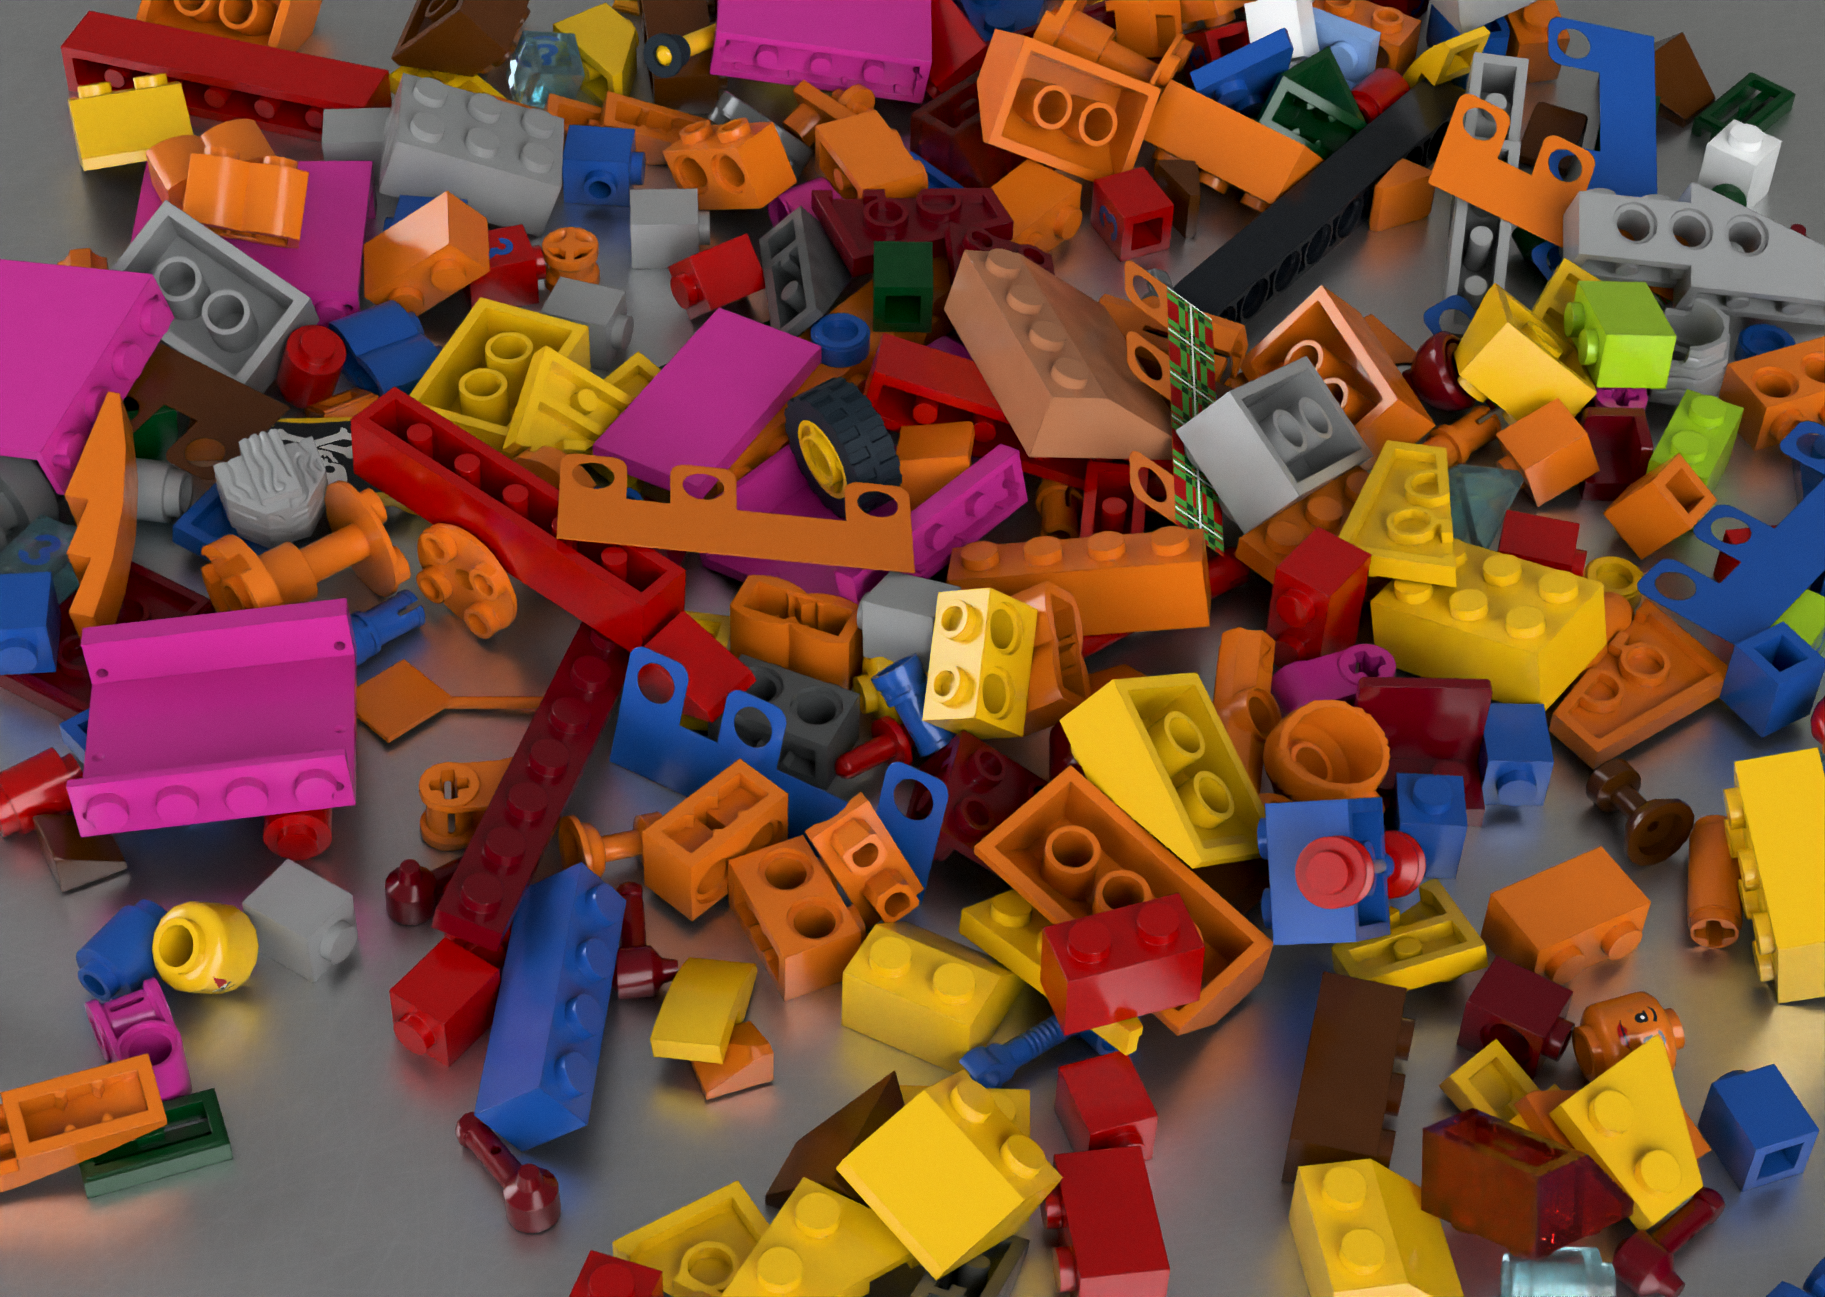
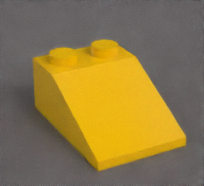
M1197 672L1113 679L1059 720L1071 744V752L1077 763L1082 767L1087 780L1192 869L1261 858L1257 842V828L1260 818L1266 817L1265 808Z

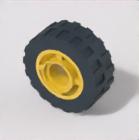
M833 377L787 402L788 407L785 408L784 412L786 417L785 429L789 437L791 451L798 462L797 465L814 494L816 493L821 499V503L827 509L832 510L839 518L843 517L846 520L844 490L850 483L863 482L900 486L902 474H900L899 466L901 465L893 446L892 437L888 434L883 419L875 411L871 401L852 382L848 383L842 377L836 379ZM870 491L860 495L857 503L862 511L869 513L894 498L882 492Z

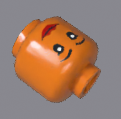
M1639 991L1587 1006L1581 1016L1580 1026L1574 1027L1572 1031V1044L1580 1070L1585 1078L1593 1081L1656 1034L1659 1035L1665 1044L1673 1072L1676 1066L1677 1050L1684 1048L1685 1036L1680 1019L1672 1008L1663 1009L1656 998L1645 991Z

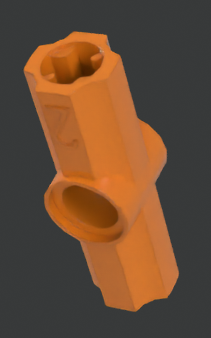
M1236 627L1222 633L1212 703L1257 794H1260L1264 745L1270 732L1282 720L1280 708L1274 696L1270 693L1276 641L1263 630L1254 631Z

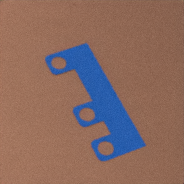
M1562 17L1552 18L1548 24V53L1550 58L1560 65L1599 73L1600 151L1585 149L1595 159V167L1587 190L1606 188L1614 191L1616 195L1633 197L1657 194L1654 37ZM1565 29H1575L1583 33L1590 43L1588 55L1576 59L1564 54L1559 48L1557 41L1559 33ZM1560 149L1552 152L1549 156V169L1556 178L1564 181L1559 174L1558 164L1563 157L1576 155L1568 150ZM1559 247L1552 248L1549 251V263L1555 271L1562 262Z
M1812 421L1801 422L1780 442V449L1784 454L1825 474V459L1808 457L1797 447V440L1802 435L1814 433L1825 436V427ZM1825 478L1775 528L1730 505H1717L1713 507L1694 526V535L1699 540L1741 562L1721 583L1712 580L1677 560L1663 559L1658 561L1638 581L1637 588L1639 592L1733 645L1770 628L1825 571ZM1719 518H1735L1744 522L1750 528L1751 537L1742 544L1724 543L1713 535L1711 525ZM1663 573H1681L1695 583L1696 592L1692 597L1685 600L1670 599L1663 596L1656 589L1655 580Z
M636 647L633 649L629 657L609 761L689 797L738 759H741L788 793V839L804 835L816 857L820 858L821 856L804 831L814 824L827 821L836 816L846 807L848 802L777 770L787 724L783 711L776 705L745 691L734 690L726 698L718 741H713L680 726L689 681L685 667L681 663L646 647ZM655 663L661 665L670 673L674 682V694L668 702L663 704L654 703L648 700L641 692L638 685V674L644 665ZM754 707L767 716L771 724L772 735L770 741L765 746L759 748L751 747L739 738L735 730L734 720L740 709ZM894 762L886 770L876 813L926 890L948 802V789L939 778L903 762ZM905 779H914L927 787L933 799V809L927 818L913 820L904 816L899 811L894 801V790L899 782ZM925 890L916 895L920 901L919 905H922Z

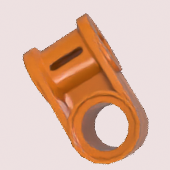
M513 757L494 761L467 763L443 762L426 769L419 781V795L422 802L426 805V810L420 818V833L423 840L429 846L441 851H456L467 848ZM446 781L451 782V799H445L444 783ZM448 814H455V830L452 833L448 831Z

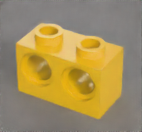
M992 588L938 592L922 721L955 734L964 729L978 739L1023 737L1038 609Z

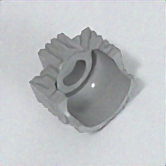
M1695 298L1691 311L1665 307L1664 314L1677 337L1666 389L1647 388V395L1650 396L1649 401L1678 406L1687 389L1704 395L1718 396L1729 357L1730 334L1728 332L1730 317L1708 299Z
M271 429L268 433L261 431L259 435L252 434L249 439L243 438L238 442L240 456L232 458L228 462H220L213 465L217 490L231 526L236 529L239 537L269 549L286 541L294 542L311 536L326 509L327 472L313 436L302 439L300 443L293 442L284 445L278 429Z

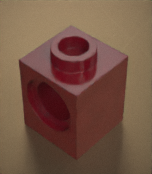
M1496 955L1466 1002L1456 1044L1477 1054L1497 1039L1533 1081L1547 1057L1556 1062L1560 1060L1572 1038L1575 1023L1566 1020L1574 991Z

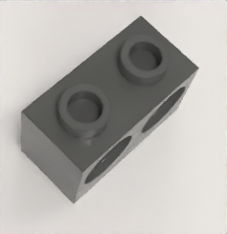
M741 654L738 659L752 671L757 680L746 692L776 705L783 711L786 717L787 724L777 770L827 791L837 775L834 770L836 759L852 750L859 739L860 694L844 689L839 685L826 683L785 669L777 664L767 663ZM744 707L737 712L734 726L739 738L751 747L759 748L765 746L770 741L772 735L771 724L767 716L754 707ZM723 713L713 723L708 722V738L716 742L718 741Z

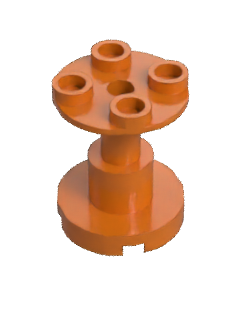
M1064 0L1061 7L1055 5L1051 12L1046 10L1033 39L1161 88L1156 105L1170 79L1173 80L1176 72H1181L1195 44L1185 39L1184 34L1179 33L1169 46L1160 64H1157L1113 41L1116 33L1115 29L1083 13L1087 0Z
M542 446L536 452H530L529 447L512 460L559 489L561 459L567 454L549 446ZM581 465L574 469L573 477L580 485L588 488L597 486L590 474ZM444 523L432 525L420 534L417 543V553L423 570L416 575V582L426 598L437 604L443 602L455 615L465 621L468 628L476 636L482 639L491 638L499 630L505 629L512 624L517 615L515 591L506 571L494 554L480 540L458 526Z
M342 480L329 484L325 494V506L332 533L301 549H298L293 543L286 541L257 556L242 539L232 534H228L204 546L201 550V555H205L212 562L201 567L202 577L216 612L309 602L318 595V582L350 566L357 577L375 594L388 597L396 593L399 584L410 579L411 571L404 554L399 548L392 545L383 525L387 521V512L380 497L371 488L358 492L351 484Z

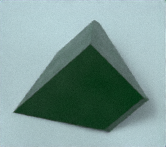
M1329 46L1280 74L1255 120L1307 146L1324 160L1368 125Z

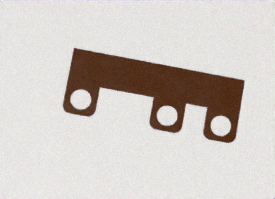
M160 342L144 366L141 375L136 379L126 395L136 400L139 404V413L130 420L133 433L163 405L197 421L167 450L166 459L169 463L203 480L216 479L213 466L200 467L193 465L185 458V449L191 442L202 438L214 439L220 442L225 448V456L220 462H228L230 459L241 455L239 441L243 438L249 439L252 434L259 435L261 431L267 432L291 408Z

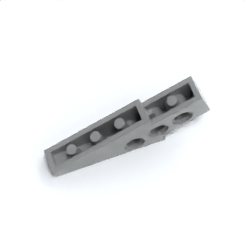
M1474 52L1465 94L1475 95L1503 109L1509 115L1510 126L1498 159L1518 168L1521 148L1520 133L1529 59ZM1472 108L1464 114L1463 126L1470 136L1478 140H1488L1495 135L1496 122L1489 112L1481 108ZM1454 195L1451 198L1442 301L1452 295H1458L1465 298L1473 309L1477 311L1487 291L1494 283H1497L1503 289L1505 288L1512 224ZM1448 309L1441 314L1440 327L1442 331H1448L1461 340L1471 320L1459 310Z
M1691 182L1677 201H1672L1668 196L1661 194H1650L1643 197L1616 195L1614 191L1606 188L1579 191L1563 214V259H1568L1601 281L1646 282L1648 286L1672 288L1673 309L1691 311L1695 298L1708 299L1726 315L1825 326V245L1698 183ZM1618 229L1629 232L1635 241L1622 236ZM1674 235L1684 238L1690 247L1682 245ZM1730 241L1739 244L1745 253L1735 249Z

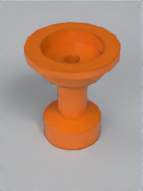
M656 811L637 815L633 820V830L601 836L592 824L580 822L574 814L563 816L559 823L558 833L563 869L565 870L582 862L601 878L605 872L606 862L638 856L641 864L644 866L642 831L661 818V813Z

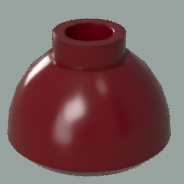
M1440 331L1427 339L1414 355L1411 368L1403 371L1402 376L1420 402L1424 401L1433 408L1444 411H1460L1473 407L1476 399L1468 394L1457 381L1460 375L1454 352L1461 340L1448 331Z

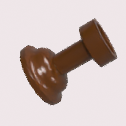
M1623 759L1609 760L1600 765L1588 779L1586 784L1588 798L1600 810L1604 812L1619 810L1628 819L1625 825L1623 850L1631 862L1639 866H1652L1665 861L1681 848L1693 829L1694 813L1691 807L1678 798L1646 801L1638 792L1641 787L1639 773Z

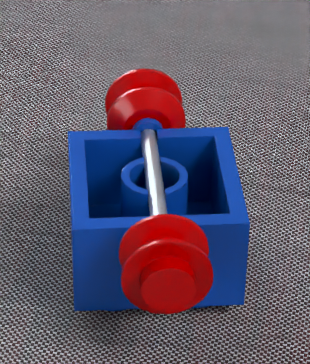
M1382 797L1265 803L1266 817L1260 818L1258 822L1257 842L1261 858L1268 860L1270 888L1263 890L1261 910L1265 928L1273 930V945L1359 942L1391 935L1389 899L1404 897L1412 893L1421 884L1426 872V858L1422 847L1412 836L1396 830L1384 831Z

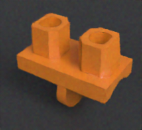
M802 80L793 89L798 106L782 122L784 130L807 146H810L815 142V125L872 111L875 105V95L866 86L856 84L845 91L838 88L833 91L830 97L807 81Z
M862 792L850 799L846 807L836 816L827 821L814 824L804 831L850 903L860 912L868 928L880 920L884 923H895L918 906L920 901L916 895L925 889Z

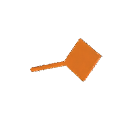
M402 659L357 686L356 717L387 743H390L443 709H538L544 696H450L409 662Z

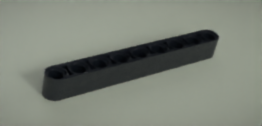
M1426 77L1423 78L1173 287L1174 291L1202 312L1246 325L1370 218L1374 187L1397 161L1404 158L1426 168L1436 161L1457 101L1460 96L1466 93V88L1451 81L1434 87Z

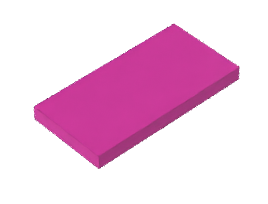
M719 307L593 444V455L618 458L627 465L628 475L670 491V472L677 465H695L728 470L822 362V346ZM694 474L688 476L683 481V488L689 495L703 499L719 480L707 474Z

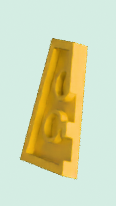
M1386 440L1338 536L1372 555L1368 573L1369 577L1380 576L1457 588L1446 448Z

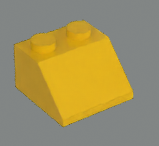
M166 73L134 77L135 88L112 91L110 81L77 86L79 97L67 98L79 161L83 170L88 171L147 161L146 151L157 143L176 136L194 135L181 83L178 81L168 83Z
M1494 283L1484 296L1454 352L1460 375L1457 378L1458 383L1479 402L1483 403L1489 398L1504 410L1501 413L1502 417L1509 425L1556 398H1559L1573 417H1575L1597 394L1586 366L1579 363L1575 345L1497 283Z
M907 921L875 924L843 971L841 1025L950 1072L957 1073L964 1069L969 1075L970 1073L959 1063V1060L970 1050L988 1045L1026 982L993 957Z
M964 1069L923 1089L848 1154L836 1167V1170L936 1281L1016 1234L1063 1178L1047 1161L1040 1146L1031 1138L1025 1136L995 1104L991 1093L984 1086L974 1081Z
M1371 1158L1298 1166L1288 1219L1310 1297H1464L1432 1193Z

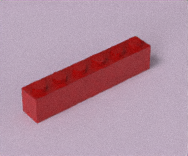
M94 11L87 12L61 45L69 91L78 92L77 86L109 81L111 82L112 91L135 88L134 77L166 73L168 83L175 81L181 83L190 116L220 122L251 119L255 120L260 130L322 142L324 109L389 107L391 109L392 106L389 70Z
M882 334L866 380L863 395L867 396L875 411L880 414L886 429L900 433L901 426L971 421L975 431L971 456L982 458L996 446L1003 444L1019 450L1023 472L1080 490H1085L1087 461L1130 465L1129 459L1029 457L974 361L890 334ZM1150 459L1173 475V460ZM1149 469L1147 494L1157 502H1164L1167 496L1165 486L1158 475ZM1146 504L1145 510L1160 514Z
M394 386L350 419L354 474L431 524H450L466 530L480 540L494 554L507 573L629 652H632L636 647L645 646L684 610L686 570L648 547L557 539L559 489Z

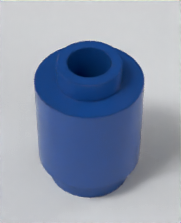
M146 899L138 901L134 906L127 905L122 907L76 954V961L80 969L78 971V978L83 987L91 995L102 1001L113 1000L140 990L143 987V981L152 978L157 973L152 955L153 937L161 918L167 911L155 902Z

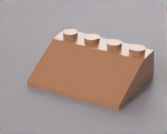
M995 248L990 251L964 250L944 311L1029 457L1129 459L1132 451H1138L1148 459L1173 460L1171 411L1160 393L1137 378L1130 370L1127 363L1126 339L1105 306L1020 253L1001 248ZM1135 355L1139 367L1148 376L1145 369L1143 368V366L1141 365V363Z

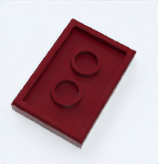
M131 561L126 593L116 624L217 613L211 599ZM78 589L59 605L61 628L56 672L0 675V687L64 720H68L90 708L92 683L81 647V640L69 615L70 607Z

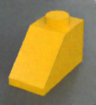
M605 2L553 24V39L557 43V48L554 50L555 68L600 107L603 105L607 91L630 97L637 74L636 48L639 46V36L636 27L629 19L622 17Z

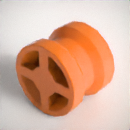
M565 227L554 230L544 237L541 245L544 260L547 263L544 284L550 292L560 276L599 285L600 270L596 263L599 255V244L595 235L583 228Z

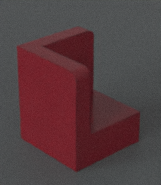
M1589 407L1584 410L1580 425L1588 434L1600 471L1578 483L1581 501H1615L1630 484L1646 475L1649 460L1653 454V442L1644 408Z

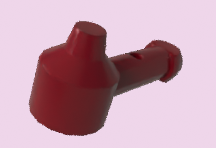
M462 856L431 871L426 867L420 866L416 860H404L400 867L390 872L385 880L386 910L389 916L397 923L403 925H418L431 919L437 907V897L443 895L444 887L452 878Z
M628 881L616 887V891L626 899V906L612 988L617 992L618 1000L653 998L664 983L673 981L678 972V960L662 958L651 945H647L642 885Z
M474 1112L464 1114L457 1121L455 1135L460 1145L467 1149L469 1148L503 1188L506 1217L510 1225L516 1230L525 1233H540L552 1227L561 1214L559 1185L555 1176L547 1169L540 1168L532 1163L521 1165L492 1129L474 1116Z
M1703 1187L1652 1234L1641 1229L1632 1236L1623 1239L1614 1250L1613 1261L1609 1268L1610 1274L1640 1297L1659 1293L1665 1297H1678L1683 1291L1685 1283L1674 1271V1254L1707 1224H1713L1719 1218L1726 1205L1723 1197L1718 1191Z

